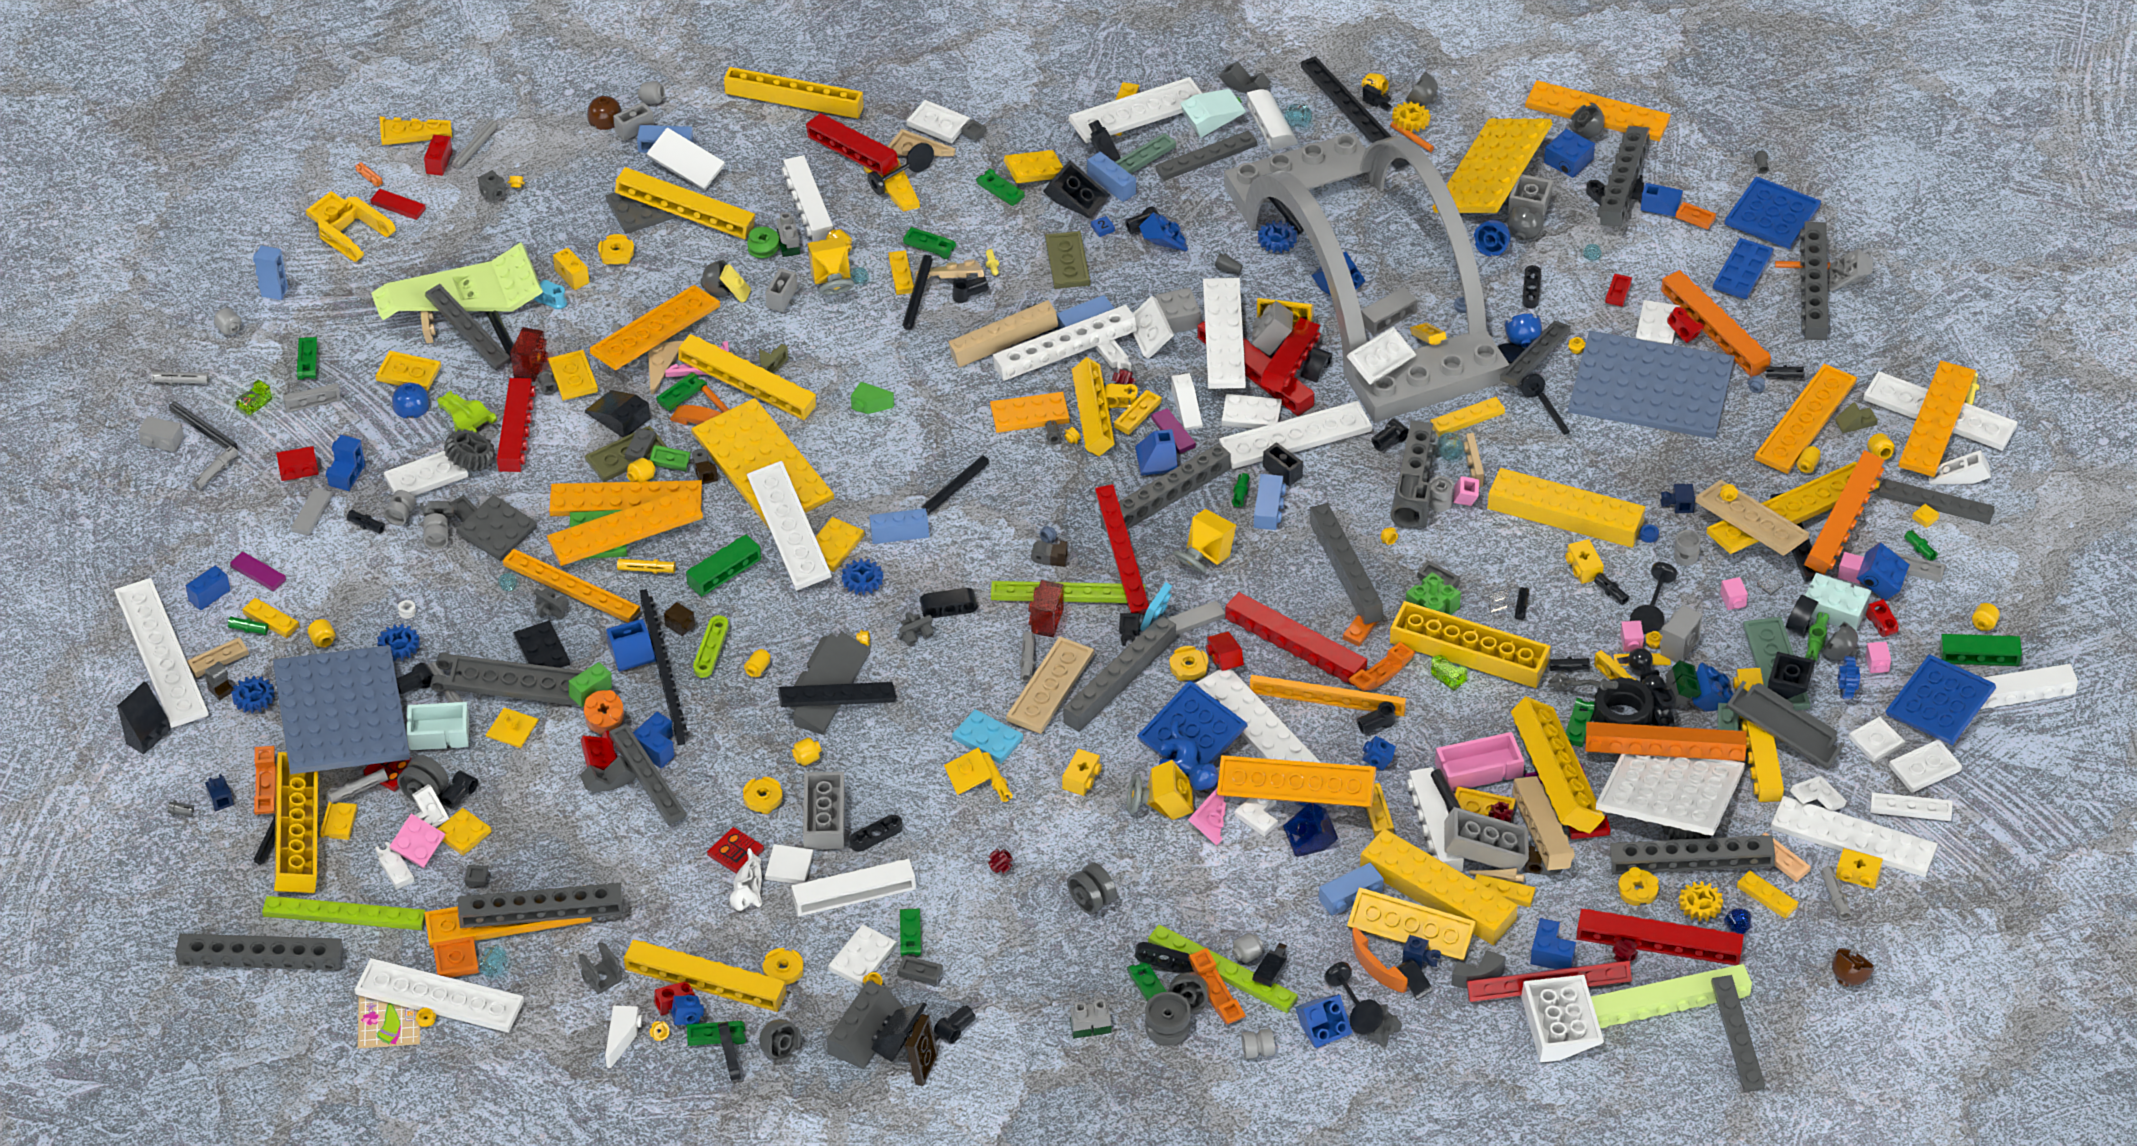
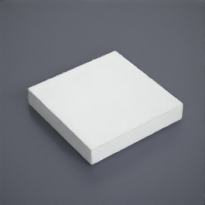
M1880 716L1852 731L1848 737L1874 763L1905 746V740Z
M774 844L765 879L794 884L805 883L813 858V849Z

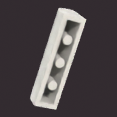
M1264 89L1247 92V107L1271 151L1298 144L1294 133L1272 94Z

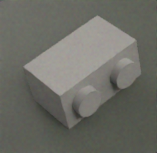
M644 102L613 116L615 132L623 141L638 135L639 125H654L653 111Z
M779 268L765 292L766 308L784 312L797 290L796 272Z
M149 416L146 417L138 431L141 445L173 452L176 451L184 437L181 423Z

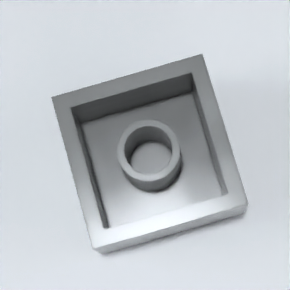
M1521 174L1509 196L1508 213L1514 207H1524L1530 209V213L1535 215V212H1538L1544 218L1552 197L1553 180Z
M1190 287L1155 295L1173 334L1197 329V325L1201 323V311Z
M1277 301L1272 305H1268L1260 318L1257 317L1252 324V344L1270 356L1292 332L1293 312Z
M1684 605L1678 611H1674L1669 623H1665L1661 630L1663 636L1659 645L1661 647L1660 655L1676 663L1679 660L1684 661L1700 640L1703 614Z

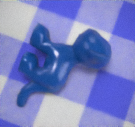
M1173 721L1170 728L1173 739L1162 740V759H1160L1159 765L1173 760L1185 774L1189 775V783L1194 790H1207L1218 785L1219 775L1213 763H1198L1196 741L1181 735L1178 731L1179 722ZM1174 753H1177L1176 759H1170Z

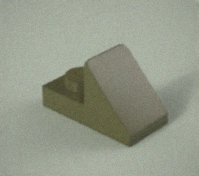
M784 344L774 349L771 354L759 349L760 367L771 373L776 372L788 360V347Z
M1855 402L1850 404L1835 418V422L1842 434L1876 426L1878 422L1870 407L1860 410Z

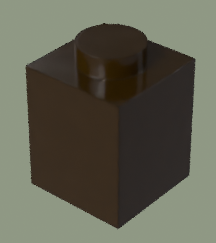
M678 602L674 603L664 612L665 626L681 636L691 631L695 626L694 612Z

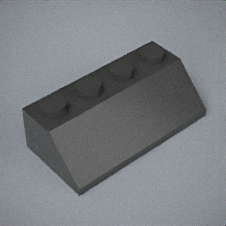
M868 980L828 1036V1054L865 1069L876 1053L871 1049L874 1044L873 1036L878 1029L880 1031L883 1030L884 1026L882 1024L888 1015L892 1016L896 1010L904 1008V1006L886 987Z

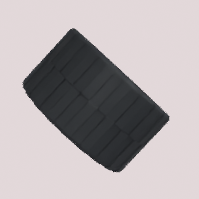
M1619 677L1609 680L1618 682L1617 689L1602 690L1600 687L1597 689L1593 711L1594 722L1651 726L1654 696L1645 684L1632 678ZM1616 705H1626L1636 709L1638 712L1622 715L1611 711L1609 708Z

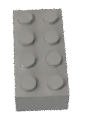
M804 772V848L844 849V772Z
M1454 807L1444 821V851L1502 869L1517 868V873H1519L1529 859L1528 828Z

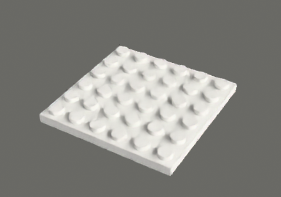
M1621 754L1596 803V810L1713 836L1743 774L1745 763L1732 760Z

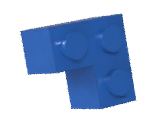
M340 434L337 441H334L332 445L334 462L331 467L327 468L326 477L329 486L350 491L365 467L361 440Z
M657 711L639 726L633 734L653 764L662 769L674 758L673 742L669 740L673 736L672 720Z
M1544 918L1539 919L1531 950V965L1551 969L1572 967L1576 942L1558 938L1560 922Z

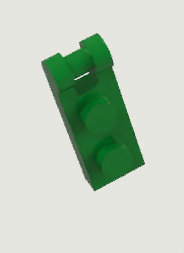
M991 168L985 171L984 175L976 178L979 186L1011 206L1025 198L1024 191L998 176Z
M913 227L908 230L903 238V244L938 254L943 259H948L951 251L956 248L955 241Z
M305 337L298 340V380H304V378L309 377L310 379H317V337Z
M694 372L690 373L657 396V403L666 410L671 411L698 391H702V387L708 383L703 379H699V376Z
M1576 698L1575 706L1565 732L1571 745L1583 747L1586 736V723L1591 722L1593 717L1594 701L1586 702L1581 698Z
M920 908L899 909L901 957L909 954L921 956Z
M1140 962L1136 966L1133 964L1127 967L1130 977L1147 1002L1154 995L1167 992L1150 964ZM1143 971L1145 974L1140 976L1139 973Z
M728 1021L730 1031L735 1032L731 1033L733 1043L737 1045L744 1044L746 1042V1035L743 1033L745 1031V1023L743 1021ZM723 1022L687 1024L688 1046L722 1044L717 1024Z

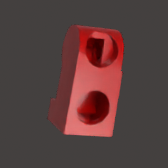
M1675 307L1667 318L1669 326L1686 344L1697 338L1705 327L1701 322L1696 323L1688 316L1686 310L1681 307Z
M1884 599L1868 604L1865 616L1877 627L1881 637L1898 633V623Z
M681 982L655 989L654 1004L660 1015L663 1016L669 1014V1010L672 1009L674 996L696 995L688 982Z

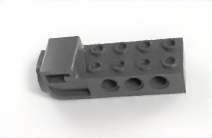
M1412 420L1410 422L1399 480L1395 488L1390 512L1392 521L1401 527H1427L1432 483H1429L1430 471L1427 470L1432 467L1433 458L1430 456L1434 455L1435 444H1432V442H1435L1436 431H1433V423Z

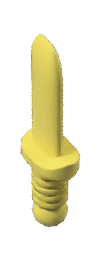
M988 249L986 250L988 259L986 267L990 268L993 276L998 275L997 267L999 266V261L995 259L993 250Z
M1977 373L1966 399V403L1970 405L1974 402L1975 391L1979 390L1980 387L1977 384Z

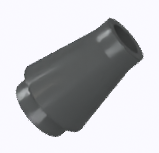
M1220 253L1215 262V267H1218V270L1237 275L1240 274L1243 267L1242 264H1239L1226 253Z

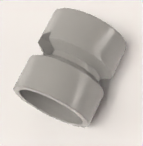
M1436 476L1429 482L1432 483L1430 508L1437 512L1447 511L1452 506L1454 484L1448 477Z
M405 490L395 491L383 511L385 519L393 525H404L417 503L415 497Z
M438 513L427 515L423 520V541L425 546L430 549L444 548L448 544L447 518Z
M1682 530L1676 535L1674 559L1678 564L1691 566L1698 561L1701 538L1697 532Z
M1271 1028L1261 1029L1257 1034L1254 1031L1241 1033L1245 1059L1258 1057L1259 1053L1263 1057L1275 1055V1043Z

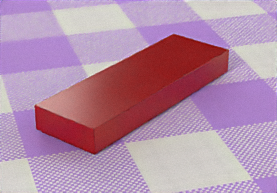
M380 188L370 199L372 205L415 220L426 209L423 203Z

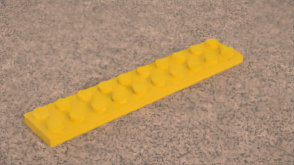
M1852 462L1761 504L1792 523L1799 524L1834 508L1857 462ZM1880 481L1877 482L1874 489L1879 488ZM1725 520L1707 527L1706 533L1729 554L1759 542Z

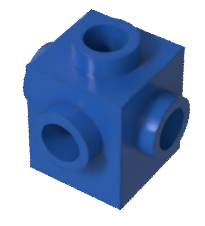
M1375 736L1371 741L1365 743L1362 749L1364 751L1362 760L1383 771L1392 761L1396 746Z
M698 996L673 997L671 1014L674 1025L687 1026V1024H699L700 1017H703L704 1006L700 1004Z

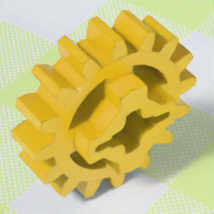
M1410 101L1409 104L1403 102V105L1397 104V107H1394L1392 119L1393 124H1397V128L1403 127V131L1408 129L1410 132H1413V130L1419 132L1420 128L1425 130V127L1429 126L1431 114H1429V110H1425V106L1420 107L1419 103L1413 104Z
M1703 881L1700 882V885L1693 882L1692 887L1685 885V890L1681 889L1678 903L1680 904L1679 909L1684 910V916L1690 914L1691 920L1697 917L1698 922H1701L1702 918L1709 921L1710 916L1716 918L1717 913H1721V908L1723 907L1722 893H1718L1717 887L1712 889L1711 883L1705 886Z

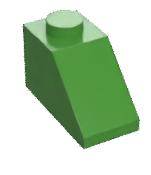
M860 382L851 394V409L858 412L871 414L894 407V392L864 382Z

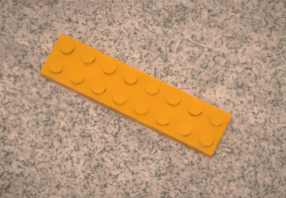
M1536 80L1525 102V108L1571 119L1574 112L1581 106L1585 105L1587 107L1590 103H1595L1605 117L1603 128L1626 133L1628 126L1649 127L1650 140L1660 142L1671 114L1538 80Z
M692 285L591 346L590 354L614 370H617L719 308L720 301L696 285Z
M1940 360L1899 460L1898 467L1935 477L1974 380L1976 370Z
M1824 363L1756 452L1754 460L1788 474L1797 463L1803 450L1809 447L1854 387L1857 377Z
M702 480L646 481L643 483L551 484L549 513L550 516H570V512L625 510L688 488L701 509Z
M688 488L547 535V541L560 566L703 519V513Z
M1221 755L1217 795L1372 808L1376 767Z
M458 906L424 912L430 948H433V943L471 936H473L474 941L592 922L591 917L460 928Z

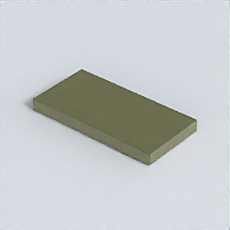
M1081 231L1045 234L1054 289L1090 286Z
M651 426L643 428L646 430L654 431ZM636 432L585 455V460L603 482L627 472L628 465L634 462L625 459V452ZM657 433L646 456L647 460H650L654 445L667 447Z

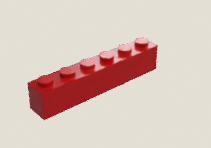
M819 113L806 123L808 138L882 176H885L898 166L897 152L894 149L822 113Z
M1300 317L1292 332L1286 337L1264 369L1260 385L1280 393L1284 387H1288L1291 378L1295 377L1297 369L1300 370L1303 360L1306 361L1309 351L1311 352L1315 343H1318L1321 337L1319 332L1321 325Z
M509 378L497 454L499 472H521L522 465H525L526 455L524 451H527L528 448L526 437L530 435L528 424L532 422L530 410L534 409L532 397L536 396V387L532 386V378Z

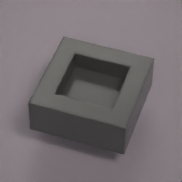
M973 119L962 128V134L974 141L987 132L986 126Z
M468 865L465 885L485 887L489 871L488 866Z

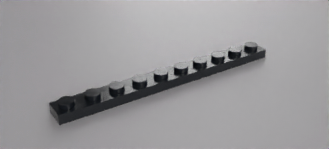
M1316 56L1301 62V68L1372 143L1392 137ZM1396 158L1391 162L1396 169L1410 164L1403 158Z
M647 589L639 590L641 606L672 720L678 746L684 745V736H688L686 724L682 725L681 722L684 721L682 709L678 710V707H680L679 696L674 695L677 692L675 681L670 680V678H673L671 666L667 667V664H669L667 652L663 653L665 643L664 639L659 637L662 633L660 624H656V621H658L657 612L652 610L654 607L653 597L648 595Z

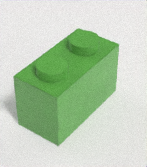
M597 662L569 680V697L582 708L586 698L591 694L601 690L608 691L612 688V673L600 662Z

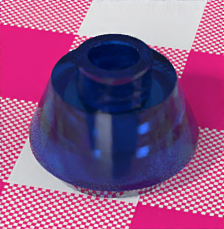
M1736 908L1727 913L1724 923L1731 932L1744 934L1750 928L1752 915L1746 909Z

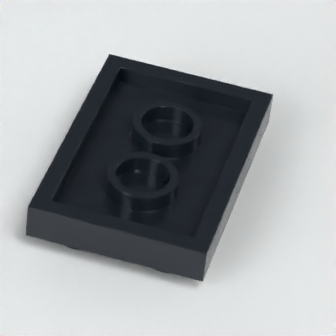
M550 620L513 632L527 664L557 668L570 665V660Z

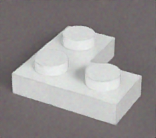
M1822 776L1792 785L1790 790L1803 804L1818 799L1830 811L1844 807L1847 802Z
M428 784L412 794L421 810L415 816L435 828L449 819L431 785Z
M1249 798L1235 810V817L1265 837L1278 826V820L1267 813L1276 804V800Z

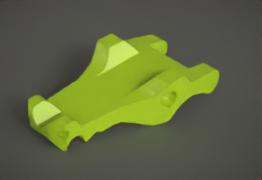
M452 391L437 399L438 407L440 409L443 408L451 416L456 432L458 429L461 431L466 429L467 431L473 430V432L477 433L476 428L486 421L492 424L497 421L495 413L490 412L478 400L466 401L457 394L454 395Z

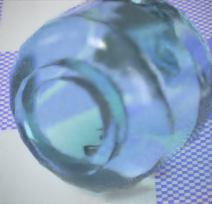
M1291 104L1285 111V119L1290 126L1305 127L1312 120V111L1305 104Z
M1454 432L1444 433L1437 442L1440 454L1447 460L1457 459L1463 453L1464 447L1461 438Z
M497 945L486 947L477 962L481 968V973L488 977L500 975L508 962L506 951Z

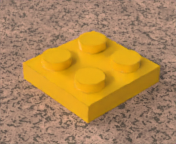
M463 807L437 828L445 833L442 841L462 856L492 832L490 826Z

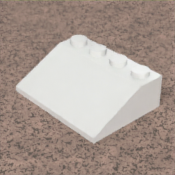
M1584 975L1524 981L1521 998L1540 1062L1562 1060L1604 1042Z

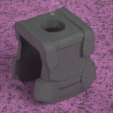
M603 942L597 943L602 956L601 963L593 966L584 954L578 955L582 966V978L587 984H590L597 994L606 991L622 980L619 959ZM599 974H605L607 978L600 981Z

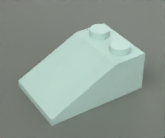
M1230 89L1196 94L1180 103L1185 118L1200 138L1246 113V110Z

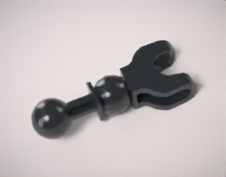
M1636 648L1629 654L1628 664L1632 670L1640 673V682L1645 684L1654 696L1653 723L1655 726L1674 727L1675 720L1672 709L1676 707V697L1672 689L1667 688L1665 681L1659 676V670L1651 669L1653 656L1650 651L1645 648ZM1666 718L1668 724H1663L1660 720Z

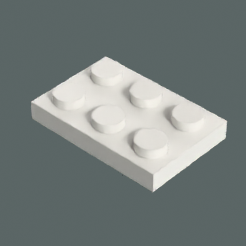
M924 100L907 119V126L952 144L962 133V128L970 122V117Z
M1153 296L1133 313L1137 331L1133 332V335L1143 356L1147 359L1174 336L1157 298Z
M1644 300L1636 339L1672 345L1675 331L1667 323V318L1673 309L1680 307V305Z
M1226 394L1222 426L1256 429L1278 423L1282 399Z
M1939 739L1889 762L1891 770L1911 793L1960 772L1962 765Z
M862 924L828 965V970L863 988L865 985L863 977L868 975V973L878 970L897 947V942Z

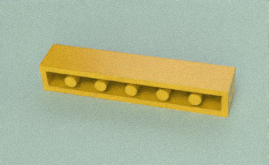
M1086 357L1072 368V375L1085 448L1088 452L1100 457L1115 443L1100 364Z

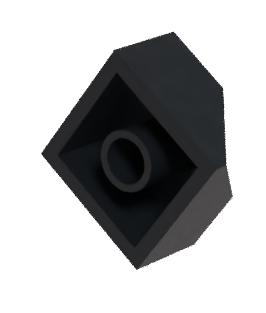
M1777 652L1769 677L1768 688L1785 699L1809 691L1816 660Z

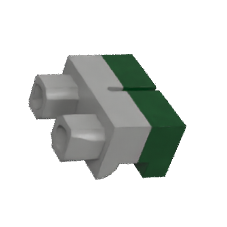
M790 212L780 213V218L776 219L782 257L800 255L799 237L794 216L791 217Z
M1104 999L1096 1000L1094 1004L1089 1005L1079 1002L1075 1003L1074 1007H1070L1071 1017L1069 1023L1073 1039L1091 1036V1027L1093 1036L1112 1033L1108 1004Z

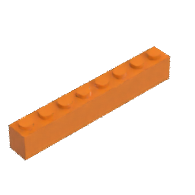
M1681 270L1662 278L1661 292L1675 305H1680L1681 308L1685 309L1688 316L1696 323L1701 322L1705 326L1702 331L1727 355L1735 356L1734 361L1749 376H1757L1766 371V366L1770 367L1771 355L1769 352L1765 351L1756 340L1751 338L1733 318H1730L1721 307L1713 302L1711 297L1707 296Z
M1866 450L1863 451L1804 563L1805 566L1825 575L1827 569L1832 570L1836 562L1834 556L1839 557L1843 549L1841 543H1846L1851 534L1847 531L1849 529L1853 530L1857 522L1854 519L1855 516L1860 517L1864 509L1861 506L1862 503L1866 504L1871 496L1868 492L1869 490L1873 491L1878 482L1875 478L1880 479L1885 469L1882 467L1884 459Z
M1600 722L1586 723L1585 752L1745 761L1746 731Z

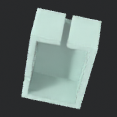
M1816 573L1805 596L1819 602L1811 618L1816 619L1819 612H1823L1822 617H1824V613H1827L1829 615L1827 623L1839 627L1845 621L1857 632L1867 611L1871 590L1856 585L1853 588L1850 583Z
M467 702L408 705L407 740L409 750L447 748V745H450L451 748L469 747V713Z

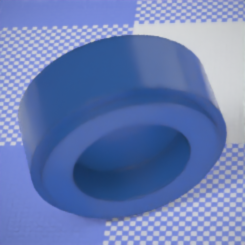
M1647 524L1641 527L1640 538L1642 541L1653 543L1658 540L1659 529L1656 526Z

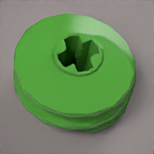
M768 227L752 229L747 240L748 252L756 258H768L774 255L780 247L777 232Z

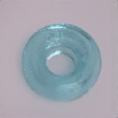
M1589 244L1583 250V256L1588 260H1597L1601 257V250L1598 245Z
M862 267L853 269L850 275L851 280L856 284L865 283L869 278L868 272Z
M511 573L502 574L498 578V584L504 591H511L517 585V577Z

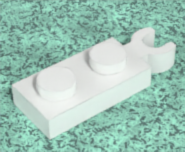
M1114 339L1100 342L1096 346V350L1112 369L1117 367L1118 373L1120 369L1123 370L1124 368L1132 371L1128 356Z
M385 842V850H380L376 846L379 863L396 890L415 882L414 876L400 854L389 848V842Z

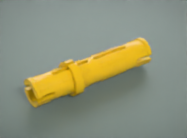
M619 558L617 570L674 574L676 562L659 561V559L650 561Z
M982 753L993 776L990 778L993 790L997 791L1002 802H1008L1009 799L1006 795L1010 799H1012L1013 795L1007 787L1006 779L1001 776L990 753Z

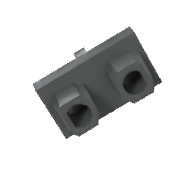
M550 587L542 591L538 588L533 591L536 595L534 607L537 608L536 614L539 617L553 615L560 620L565 617L564 610L569 606L568 598L562 595L554 599L556 597L555 592Z
M907 612L905 614L906 619L901 621L902 627L899 628V634H897L899 640L903 639L908 646L915 644L918 641L916 636L918 632H921L924 639L933 636L934 631L931 625L933 619L931 615L921 618L919 614L913 616L911 612Z
M1382 1004L1383 1019L1381 1024L1374 1032L1367 1034V1038L1369 1041H1378L1381 1047H1387L1389 1035L1399 1032L1402 1028V1023L1396 1015L1389 1013L1388 1004Z

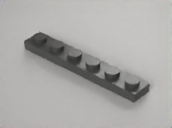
M1248 130L1157 164L1156 172L1166 181L1256 147L1257 140Z
M440 283L426 291L425 297L495 370L510 361V356Z
M1554 320L1500 375V381L1517 386L1570 333L1571 326Z
M1884 478L1878 493V497L1918 507L1927 504L1935 511L1990 524L1995 508L1992 505Z
M627 723L609 731L610 738L667 824L671 825L686 818L685 810Z
M1732 975L1712 978V988L1743 1091L1749 1092L1764 1089V1079Z

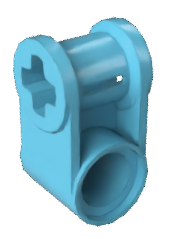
M546 279L542 280L540 285L543 293L535 297L534 300L554 309L566 307L565 288Z

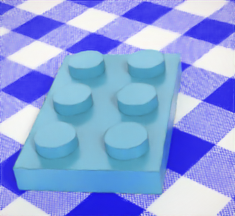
M974 709L953 732L952 739L973 750L979 747L981 753H990L994 761L1002 764L1023 740V734Z

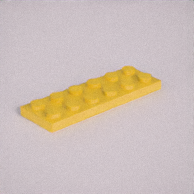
M1359 887L1347 927L1352 929L1356 927L1359 931L1406 944L1409 935L1429 940V951L1439 950L1441 955L1465 961L1476 921Z

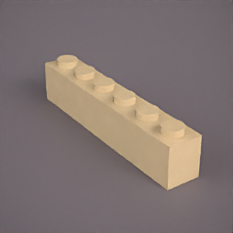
M1047 300L950 340L948 343L951 357L958 368L1008 348L1012 344L1020 343L1058 327L1056 311L1050 301Z
M1537 776L1514 778L1512 796L1516 798V804L1546 869L1571 868V862L1575 857L1574 849L1570 847L1567 835H1564L1562 824L1556 818V811L1550 805V799L1544 792L1543 784H1540Z

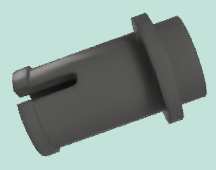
M1762 150L1756 152L1754 160L1757 162L1758 172L1761 174L1767 173L1769 171L1767 163L1768 154Z
M1051 420L1047 421L1045 424L1047 430L1046 439L1052 444L1058 443L1061 433L1058 431L1057 422L1053 420L1052 426Z
M177 800L170 801L168 813L171 816L176 814L192 817L194 805L177 803Z

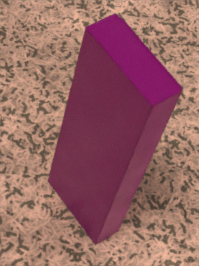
M1168 408L1151 415L1152 421L1160 430H1173L1176 451L1179 454L1196 448L1195 441Z
M243 551L230 562L231 568L273 592L286 581L284 574Z

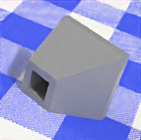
M1858 248L1841 259L1834 261L1830 264L1829 290L1831 292L1872 274L1873 260Z

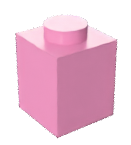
M1461 476L1454 485L1453 503L1472 506L1478 498L1479 479Z
M1844 552L1839 566L1838 578L1860 584L1861 582L1856 578L1864 557Z
M1741 578L1723 580L1721 582L1720 595L1727 610L1746 607L1748 593Z
M1641 621L1621 622L1620 637L1623 652H1631L1636 648H1643L1644 635Z
M1887 642L1867 643L1865 657L1869 672H1889L1891 656Z

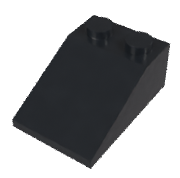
M1070 160L1043 191L1055 203L1089 219L1110 196L1107 191Z
M610 390L585 409L586 414L622 438L632 434L651 419L649 403L636 394Z
M145 681L117 705L126 744L143 755L170 731L168 717Z
M922 1002L898 1009L892 1016L888 1015L882 1024L884 1026L883 1030L880 1031L878 1029L873 1036L874 1044L871 1049L890 1062H893L906 1043L907 1038L912 1034L914 1023L919 1020L927 1004Z

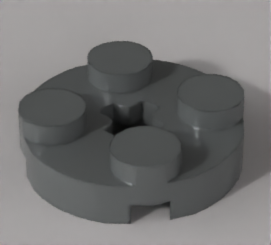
M428 501V505L424 506L422 502L420 503V512L424 514V517L433 513L443 514L445 517H454V513L458 512V503L454 502V506L449 505V501Z

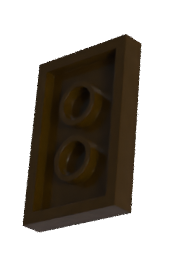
M921 1014L919 1020L914 1023L911 1037L907 1038L905 1044L909 1055L908 1061L912 1068V1076H914L915 1085L924 1086L938 1056L929 1015Z

